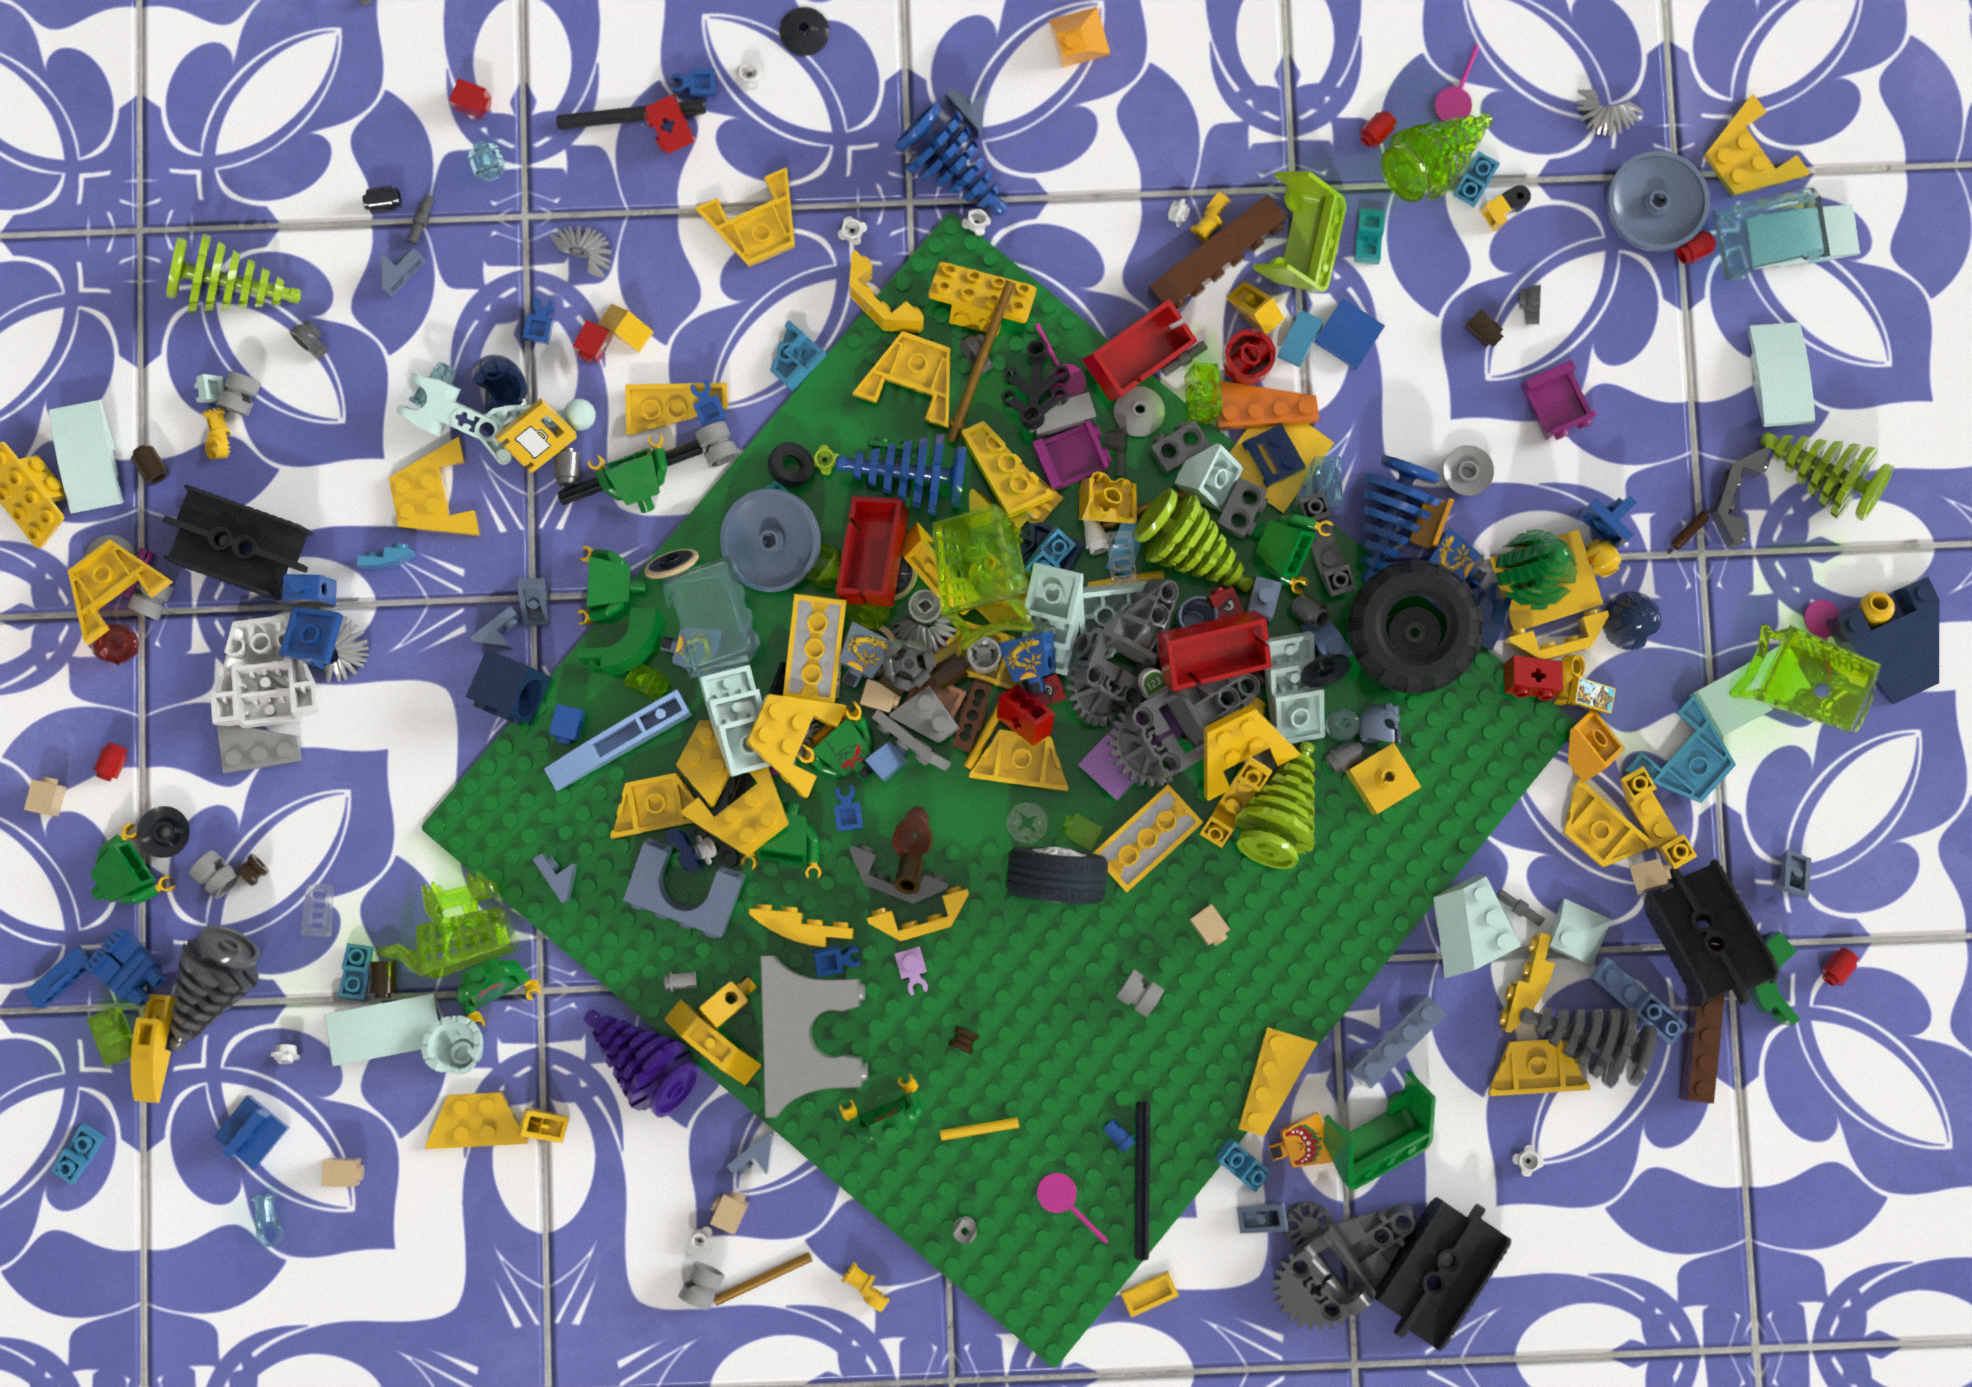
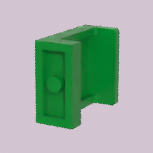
M874 437V440L868 439L866 459H871L872 449L880 448L879 461H886L888 445L896 443H889V439L883 437ZM904 441L896 444L895 463H902ZM914 443L911 445L909 464L917 465L919 447H915ZM863 473L859 496L898 499L900 477H892L891 493L889 495L883 492L884 475H877L876 487L868 484L869 474ZM910 478L907 481L906 499L904 502L909 512L915 479Z

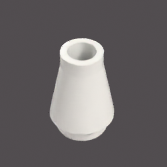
M1083 520L1086 550H1089L1091 555L1107 552L1110 549L1109 544L1111 541L1099 521Z

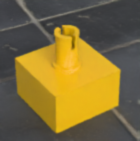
M1394 743L1345 771L1372 816L1421 788V785Z

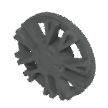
M1310 1201L1301 1202L1294 1205L1286 1214L1287 1224L1289 1220L1297 1222V1228L1288 1229L1284 1233L1290 1244L1296 1248L1300 1238L1305 1237L1307 1240L1321 1231L1319 1230L1320 1226L1327 1227L1333 1224L1329 1212L1320 1204ZM1309 1206V1214L1307 1216L1302 1214L1301 1207ZM1315 1207H1316V1208H1318L1319 1210H1318V1212H1317V1214H1316V1216H1315V1218H1314V1217H1312V1214H1313L1314 1209H1315ZM1295 1211L1302 1217L1299 1221L1292 1215ZM1325 1214L1328 1221L1319 1223L1318 1218ZM1299 1231L1300 1235L1292 1239L1290 1235Z

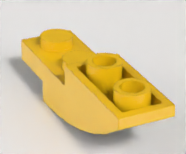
M756 904V909L749 908V914L771 931L796 942L826 947L827 937L853 939L854 929L848 928L849 923L833 921V927L822 926L823 920L807 919V924H803V913H797L798 908L782 906V911H772V905Z
M1536 932L1535 937L1532 936L1528 944L1529 960L1524 962L1521 972L1524 980H1513L1512 984H1508L1506 988L1505 999H1508L1506 1008L1501 1010L1498 1023L1501 1025V1031L1512 1032L1521 1024L1519 1020L1521 1010L1523 1008L1533 1010L1544 994L1555 963L1545 961L1551 935Z
M149 994L150 999L146 1002L143 1018L136 1017L133 1032L131 1085L134 1101L159 1103L171 1051L166 1050L165 1047L176 997Z

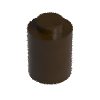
M1480 309L1464 326L1485 348L1489 345L1494 348L1504 337L1501 334L1504 329L1483 309Z
M141 445L133 450V455L130 459L148 486L158 484L169 476L170 471L153 446Z
M954 653L937 663L936 667L932 669L931 674L943 691L969 675L966 670L970 666L963 655L958 657Z
M906 853L900 857L894 886L898 891L905 894H914L919 891L925 868V860L919 854Z
M397 961L370 962V993H375V998H391V993H397Z

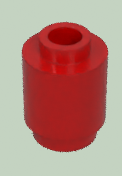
M1386 110L1375 113L1360 129V140L1369 148H1378L1394 131V126L1397 124L1396 119Z
M1701 230L1690 241L1677 248L1676 254L1683 264H1693L1715 251L1716 240L1710 232L1707 233L1705 230Z
M107 742L106 747H102L93 767V770L97 772L96 777L111 782L112 778L118 779L128 757L126 755L128 749Z
M1841 947L1839 951L1835 950L1820 969L1823 975L1822 979L1833 987L1836 985L1843 986L1857 968L1856 963L1859 961V958L1847 948Z

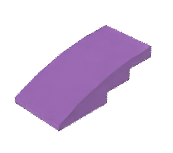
M1163 705L1158 709L1170 730L1150 741L1152 746L1171 734L1175 736L1177 741L1184 734L1171 709ZM1136 714V722L1142 725V718ZM1107 734L1078 765L1112 797L1118 800L1134 782H1138V777L1130 782L1128 781L1129 772L1123 775L1120 774L1123 768L1122 765L1114 767L1113 764L1117 761L1118 757L1109 756V753L1113 752L1115 747L1108 746L1107 742L1113 741L1115 738Z

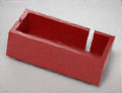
M1170 299L1155 306L1082 359L1110 402L1122 397L1136 387L1138 383L1147 379L1198 342L1186 322L1173 329L1169 327V325L1182 318Z
M852 496L849 512L851 522L847 524L836 586V594L840 599H847L846 604L866 605V601H868L873 606L893 607L909 510L902 499Z
M1255 610L1157 633L1163 683L1173 691L1196 686L1195 680L1202 685L1272 668L1270 647L1264 642L1269 640L1266 618Z

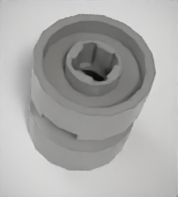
M229 371L224 383L227 389L221 391L216 405L230 412L249 417L254 404L251 398L257 396L261 383L243 374Z
M725 421L709 424L695 433L700 447L706 449L703 454L709 468L724 465L739 456L734 441L729 440L731 434Z
M138 582L136 588L139 592L132 594L127 607L159 621L165 609L162 603L169 601L174 588L167 586L152 598L146 593L140 582Z
M922 589L915 592L908 603L912 620L924 627L937 623V619L941 617L943 612L941 599L932 590Z
M980 637L971 642L967 651V662L973 671L978 674H988L999 665L1001 650L995 640L990 637Z
M211 850L193 865L189 875L199 884H206L205 890L213 898L219 899L236 885L241 876L231 865L225 866V860L215 850Z
M1133 969L1115 997L1127 1005L1134 1004V1010L1147 1017L1165 989L1153 981L1147 983L1146 977Z
M694 1261L688 1274L690 1281L684 1282L678 1296L690 1305L703 1310H709L715 1298L713 1291L719 1289L725 1275L708 1264Z

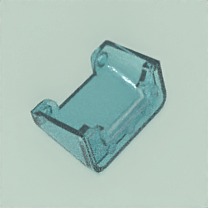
M1815 188L1790 191L1719 208L1711 212L1725 280L1739 281L1746 278L1745 274H1748L1750 269L1800 257L1803 260H1808V263H1817L1823 261L1824 257L1830 256L1821 196Z

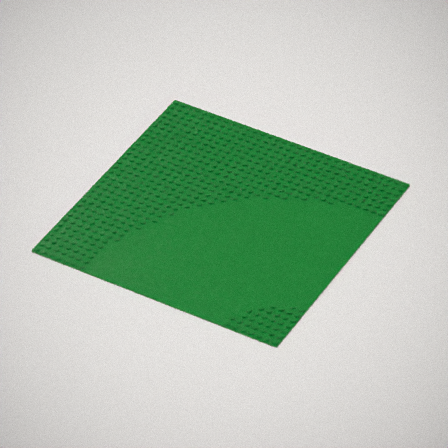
M948 213L876 296L880 302L883 301L889 306L891 312L906 301L912 307L916 306L924 316L923 330L920 333H907L950 348V423L951 419L954 420L974 366L964 356L960 342L969 336H976L978 334H982L985 337L986 333L949 323L952 304L929 298V290L939 263L946 262L1036 287L1035 298L1026 323L1002 318L998 336L996 335L988 356L993 364V368L981 375L963 424H965L964 429L984 421L1006 443L1005 446L1022 460V464L1030 472L1033 471L1046 484L1048 483L1032 448L1033 441L1038 440L1035 432L1030 433L1029 430L1022 427L1019 420L1020 414L1013 407H1006L1001 398L1004 391L1014 390L1018 399L1028 406L1029 398L1016 386L1006 384L1003 375L1007 369L1015 368L1019 375L1030 384L1032 360L1028 356L1027 346L1033 340H1042L1035 327L1036 323L1040 324L1060 365L1072 364L1083 372L1086 379V387L1083 394L1089 392L1096 413V421L1092 425L1097 424L1102 437L1098 440L1102 448H1107L1111 457V462H1108L1109 469L1102 473L1108 475L1112 481L1123 478L1131 483H1135L1137 507L1153 501L1168 488L1173 489L1175 492L1181 490L1175 484V481L1182 467L1165 477L1150 453V448L1153 445L1152 441L1164 433L1166 436H1169L1175 432L1174 428L1184 421L1191 423L1195 420L1211 446L1216 443L1221 444L1230 453L1236 445L1152 375L1138 383L1137 386L1150 388L1161 397L1165 407V415L1161 426L1154 433L1144 437L1131 436L1122 431L1114 417V406L1117 399L1111 402L1108 400L1082 361L1085 356L1104 344L1108 339L986 239L976 235L970 229H965L962 226V220L954 213ZM863 312L637 574L635 578L646 579L645 594L630 593L629 604L625 605L621 612L608 619L599 620L594 624L551 674V682L532 725L523 721L521 726L510 722L423 823L422 830L660 1034L690 1047L691 1049L688 1051L692 1052L690 1059L1047 1364L1051 1367H1057L1143 1262L1135 1259V1143L1124 1153L1121 1149H1117L1118 1145L1102 1129L1115 1119L1129 1136L1133 1135L1132 1139L1135 1141L1136 1102L1148 1101L1150 1103V1253L1219 1169L1221 1164L1214 1159V1156L1226 1141L1231 1138L1239 1144L1248 1133L1238 1129L1266 1027L1318 1042L1313 1050L1314 1052L1433 906V896L1446 890L1569 739L1570 729L1576 724V721L1550 700L1542 701L1538 697L1533 696L1518 698L1514 694L1504 693V663L1482 646H1480L1471 666L1462 676L1450 685L1422 694L1401 693L1376 683L1365 673L1354 655L1351 654L1348 657L1351 662L1349 672L1339 681L1322 687L1324 689L1325 737L1307 741L1315 747L1313 755L1310 757L1315 762V770L1312 773L1315 777L1313 788L1315 792L1313 803L1315 807L1313 818L1315 822V831L1313 833L1315 846L1311 852L1305 850V854L1298 853L1299 859L1294 868L1277 869L1260 864L1240 851L1237 841L1243 833L1240 831L1241 827L1235 826L1222 848L1201 836V830L1223 796L1221 794L1209 801L1206 800L1204 796L1203 758L1182 772L1172 776L1173 781L1169 782L1171 788L1203 823L1127 893L1108 873L1105 897L1097 904L1054 903L1018 897L1008 892L1006 888V879L1008 878L1006 876L1009 852L1014 847H1060L1093 853L1168 785L1164 783V785L1158 786L1155 781L1153 787H1148L1147 780L1142 786H1138V782H1134L1116 800L1078 765L1108 732L1114 728L1108 720L1106 726H1100V723L1094 726L1091 725V721L1084 723V716L1082 718L1076 717L1078 709H1070L1074 700L1069 701L1066 699L1048 707L1055 712L1052 733L1049 736L1053 740L1068 785V792L969 778L971 770L963 765L970 753L952 747L956 732L942 742L937 743L898 722L913 733L914 738L920 739L933 748L932 752L949 760L952 763L949 768L944 771L931 763L925 766L914 757L916 752L909 748L906 751L907 755L904 757L907 763L885 783L875 772L863 782L854 772L847 778L841 776L836 779L818 774L807 763L800 761L796 757L795 766L817 776L808 798L801 797L790 783L785 782L781 778V775H772L783 807L785 802L797 803L800 806L798 815L807 817V824L811 825L820 841V861L817 862V865L821 868V876L819 878L816 868H811L808 871L809 878H807L806 868L809 862L804 866L758 858V866L752 869L753 860L747 858L746 865L743 867L741 859L745 855L734 849L737 852L738 859L736 864L729 868L746 874L727 930L721 938L707 937L702 934V930L694 927L692 929L684 928L678 925V921L670 918H658L650 910L632 908L629 906V902L623 901L642 845L648 838L673 847L664 872V886L669 896L680 904L697 905L704 902L708 897L716 872L721 867L717 863L716 856L711 858L712 863L710 865L706 863L705 859L700 860L697 857L694 846L697 845V840L692 837L693 828L698 826L695 823L611 839L610 836L611 831L614 830L618 816L616 813L619 804L622 802V792L627 782L678 773L696 799L701 796L676 765L700 720H710L698 679L701 676L672 663L674 653L661 650L663 636L667 635L678 638L681 627L722 630L725 636L715 673L750 665L756 689H759L763 702L765 696L769 694L779 664L781 662L787 663L790 633H787L785 630L790 600L794 601V594L839 598L836 594V586L847 524L851 522L849 519L852 496H859L863 473L861 474L860 481L853 477V471H837L835 465L829 475H823L821 470L814 466L813 474L805 484L799 487L784 486L788 492L796 495L809 506L817 519L821 534V548L817 563L811 573L798 585L778 592L758 591L741 583L731 573L724 561L720 546L723 520L728 510L738 499L752 491L764 489L775 481L768 469V458L777 445L784 442H794L805 447L812 456H815L821 445H827L834 454L848 456L847 458H855L856 452L864 451L863 459H866L868 439L874 440V437H883L889 439V443L899 444L900 441L912 440L915 447H919L920 438L928 437L925 466L932 467L936 435L944 434L941 467L951 468L956 448L958 446L966 447L960 507L953 508L950 506V485L939 483L935 516L927 513L930 481L923 480L920 509L913 506V487L906 532L918 522L934 540L930 545L957 578H966L967 580L978 545L982 543L1029 588L1031 575L1017 566L1010 557L1014 553L1021 552V548L1011 539L1016 534L1030 537L1031 532L1028 528L1030 522L1027 521L1016 534L1011 530L977 532L970 529L969 492L972 489L981 492L1003 513L1004 511L961 437L963 429L960 430L956 443L946 440L951 428L950 424L949 429L924 420L932 397L886 380L877 404L852 395L854 390L901 333L883 331ZM1049 354L1042 365L1041 383L1056 368ZM1016 375L1009 376V379L1014 378ZM1050 391L1039 399V405L1052 396ZM1140 405L1135 408L1139 414L1145 411L1144 407ZM1059 432V433H1056V434H1053V435H1050V436L1043 437L1042 439H1043V440L1048 439V438L1053 437V436H1055V435H1058V434H1060V433H1062V432ZM1187 434L1183 436V441L1187 445L1196 444V438L1193 435ZM1169 447L1161 450L1165 458L1175 456L1174 451ZM785 457L782 459V464L786 470L790 472H798L800 470V465L794 458ZM823 458V462H827L828 459ZM1080 481L1056 491L1063 497V500L1044 523L1052 527L1057 526L1067 536L1084 543L1085 547L1072 571L1083 574V587H1087V582L1127 575L1106 569L1120 525L1105 530L1111 541L1109 544L1110 549L1107 552L1091 555L1090 551L1086 550L1083 520H1078V490L1082 482ZM1247 492L1242 495L1243 501L1246 504H1254L1256 502L1255 496L1252 493ZM1297 494L1284 513L1267 502L1263 512L1257 511L1253 519L1257 522L1256 526L1259 523L1267 525L1270 520L1278 521L1282 516L1301 515L1298 499L1301 497ZM1200 502L1201 507H1205L1209 513V521L1212 520L1217 523L1222 512H1218ZM1234 515L1231 517V522L1235 527L1244 526V519L1241 516ZM1331 525L1344 565H1349L1357 589L1331 597L1319 577L1310 549L1297 576L1305 577L1308 579L1309 584L1305 586L1297 582L1296 585L1304 590L1302 594L1310 595L1327 607L1330 613L1329 621L1340 632L1350 648L1347 633L1348 616L1352 602L1359 589L1363 586L1361 577L1367 567L1366 564L1361 563V555L1370 557L1371 554L1336 525ZM1218 528V534L1222 533L1227 539L1226 548L1231 547L1236 553L1233 563L1235 564L1236 560H1240L1243 564L1244 571L1242 574L1247 575L1252 580L1254 576H1259L1277 581L1267 575L1261 562L1262 558L1256 554V548L1260 540L1254 537L1253 532L1251 536L1246 534L1244 539L1241 540ZM1149 539L1146 542H1141L1131 575L1163 570L1164 579L1172 580L1177 584L1179 594L1168 628L1169 631L1176 628L1175 614L1184 601L1195 596L1208 598L1211 596L1210 591L1224 585L1220 584L1221 579H1218L1216 582L1206 580L1205 573L1204 576L1197 578L1191 575L1192 570L1182 573L1174 570L1175 566L1168 568L1161 566L1160 561L1157 563L1146 561L1145 553L1150 541ZM680 549H693L699 554L697 562L679 574L659 579L649 578L645 575V567L655 558L668 552ZM917 575V581L912 591L904 598L894 601L893 607L873 606L868 601H866V605L846 604L842 642L852 622L857 624L876 622L884 625L892 632L897 627H892L891 623L906 617H910L912 620L908 606L911 596L919 590L931 589ZM1232 584L1231 587L1233 586L1245 612L1250 590L1243 592L1237 588L1236 584ZM1290 584L1287 586L1281 585L1274 616L1267 628L1268 638L1302 632L1299 626L1304 624V622L1293 616L1291 612L1294 599L1302 594H1295ZM1408 596L1400 599L1392 606L1386 618L1388 638L1390 624L1400 611L1409 607H1421L1432 612L1438 619L1441 626V639L1438 646L1442 643L1447 631L1445 629L1447 625L1446 616L1423 596ZM941 599L942 614L959 618V622L949 624L948 626L958 630L967 621L998 631L974 607L965 615H962ZM656 607L663 616L662 631L655 649L643 663L628 672L608 676L601 667L599 669H588L576 658L577 648H602L619 642L628 630L631 608ZM1025 623L1004 630L1002 633L1020 638L1022 637ZM1416 628L1411 629L1410 636L1417 638L1419 630ZM1120 652L1106 659L1133 675L1136 667L1134 660ZM917 655V657H918L919 659H921L922 661H924L922 656L919 657V656ZM1159 659L1156 669L1162 672L1161 661ZM842 665L840 698H835V703L847 706L846 708H849L851 712H854L856 706H851L854 705L853 702L859 705L862 711L861 714H863L871 727L874 742L870 750L872 754L889 741L894 746L897 737L892 733L887 736L876 727L879 723L872 718L876 711L860 705L863 691L869 678L861 677L856 688L842 682L848 670V667ZM1052 673V674L1043 676V679L1046 678V677H1049V676H1051V675H1054V674H1056V673ZM1057 674L1067 697L1072 691L1065 690V686L1071 684V681L1066 679L1065 675ZM883 675L875 677L873 681L879 682ZM967 676L953 684L968 693L965 700H968L975 680ZM1023 680V688L1028 691V680ZM1241 683L1242 690L1247 693L1246 686ZM1260 684V690L1255 697L1266 704L1263 709L1265 711L1263 716L1271 723L1266 688ZM993 685L986 706L988 710L981 730L977 732L973 746L996 707L999 695L1008 689ZM678 690L682 694L693 714L692 716L559 791L555 790L544 768L608 728L673 691ZM905 690L901 695L898 708L904 704L910 690ZM977 690L974 694L976 697V701L972 703L974 707H979L981 705L980 699L985 697V692L982 690ZM1221 698V702L1227 705L1226 698ZM1391 703L1393 706L1399 705L1401 744L1388 741L1368 744L1361 743L1365 750L1363 758L1365 760L1394 743L1418 780L1421 788L1372 816L1346 772L1334 774L1328 766L1325 756L1329 754L1330 750L1350 738L1354 742L1356 740L1360 742L1358 719L1365 708L1375 704ZM557 704L581 709L586 712L578 742L571 740L570 745L555 741L556 736L549 734ZM962 704V706L960 707V709H959V711H958V713H957V715H956V717H955V719H954L956 723H957V721H958V718H959L960 712H961V710H962L963 704ZM1121 709L1122 713L1126 715V711ZM971 711L967 714V718L970 721H974L978 718V714L975 711ZM1115 716V721L1120 722L1119 718ZM817 719L812 722V723H815V722H819V723H820L819 725L815 726L814 728H820V729H822V728L826 725L825 723H823V722H821V721H819V720H817ZM1001 720L997 724L979 759L1000 729L1013 731ZM966 725L964 727L965 732L960 735V739L964 742L971 738L969 734L973 729L971 725ZM1182 739L1178 740L1184 753L1193 749L1191 743ZM1301 742L1292 743V745L1298 750ZM1163 760V767L1169 768L1168 762ZM1238 763L1223 771L1229 785L1243 763ZM735 775V783L737 781L738 775ZM754 778L752 780L749 790L757 784ZM849 785H853L855 796L852 799V803L860 802L863 828L837 832L834 806L841 805V801L836 797L835 788L840 787L841 795L848 796L850 793ZM708 804L706 805L710 812L714 809L709 807ZM702 828L696 830L695 835H700L702 838L705 832ZM708 832V837L712 839L718 851L721 849V840ZM860 843L873 848L872 854L877 857L870 876L874 877L875 872L889 877L888 883L894 885L900 857L906 853H917L925 860L923 877L924 875L930 876L931 872L946 877L945 883L949 884L948 889L961 886L962 890L968 889L969 895L952 926L899 941L870 925L867 918L872 917L871 912L886 908L887 912L893 911L898 931L903 930L902 924L916 920L918 925L928 922L927 917L942 913L943 918L948 917L942 897L947 895V892L945 890L912 904L864 885L851 855V846L858 847ZM726 852L723 855L725 862L732 860L731 853ZM540 854H546L547 857L551 855L559 865L558 873L573 863L577 864L570 901L561 903L532 859ZM756 904L772 905V911H782V906L798 908L797 913H803V924H807V919L823 920L822 926L833 927V921L849 923L848 928L854 929L853 939L827 937L826 947L839 945L840 951H844L850 945H857L859 953L851 954L849 958H859L861 965L858 967L843 965V973L817 977L813 950L824 947L796 942L771 931L749 914V908L756 909ZM1209 904L1214 906L1230 929L1225 933L1227 938L1217 946L1213 943L1206 945L1188 920ZM920 946L927 972L921 973L920 976L927 982L928 991L924 992L921 983H915L913 986L914 995H911L908 991L910 979L909 977L901 978L895 954ZM761 956H777L789 969L811 978L825 980L860 979V984H865L866 999L861 1000L860 1006L844 1011H824L817 1017L812 1029L813 1040L822 1052L832 1056L849 1054L863 1057V1063H868V1079L863 1081L861 1087L826 1088L812 1091L788 1103L777 1117H766ZM1133 969L1144 975L1147 983L1153 981L1165 989L1147 1017L1134 1010V1004L1127 1005L1115 997ZM696 971L697 988L675 989L674 992L665 990L664 975H668L669 972L679 974ZM745 976H748L757 988L746 996L749 1000L748 1003L717 1030L739 1049H744L762 1064L750 1081L744 1085L722 1071L685 1041L664 1019L680 999L698 1012L699 1007L730 981L736 985ZM729 995L725 998V1001L728 1004H733L736 999L734 996ZM956 1025L980 1035L978 1040L973 1043L972 1047L974 1050L972 1055L948 1045L950 1039L954 1038ZM909 1074H912L918 1084L915 1092L918 1094L922 1109V1116L914 1125L913 1134L881 1149H877L874 1144L860 1143L848 1124L849 1121L843 1119L839 1105L841 1104L843 1109H849L851 1107L849 1100L854 1101L858 1112L857 1116L859 1117L905 1096L906 1093L899 1085L898 1079L901 1077L904 1083H907L910 1080ZM1018 1117L1019 1128L941 1140L940 1130ZM1051 1173H1062L1072 1179L1077 1190L1076 1200L1073 1205L1108 1239L1107 1243H1103L1070 1209L1061 1213H1053L1043 1208L1038 1200L1037 1189L1045 1176ZM968 1216L975 1221L977 1234L970 1244L958 1242L953 1235L954 1223L960 1217ZM962 1228L961 1233L963 1235L969 1233L968 1228Z

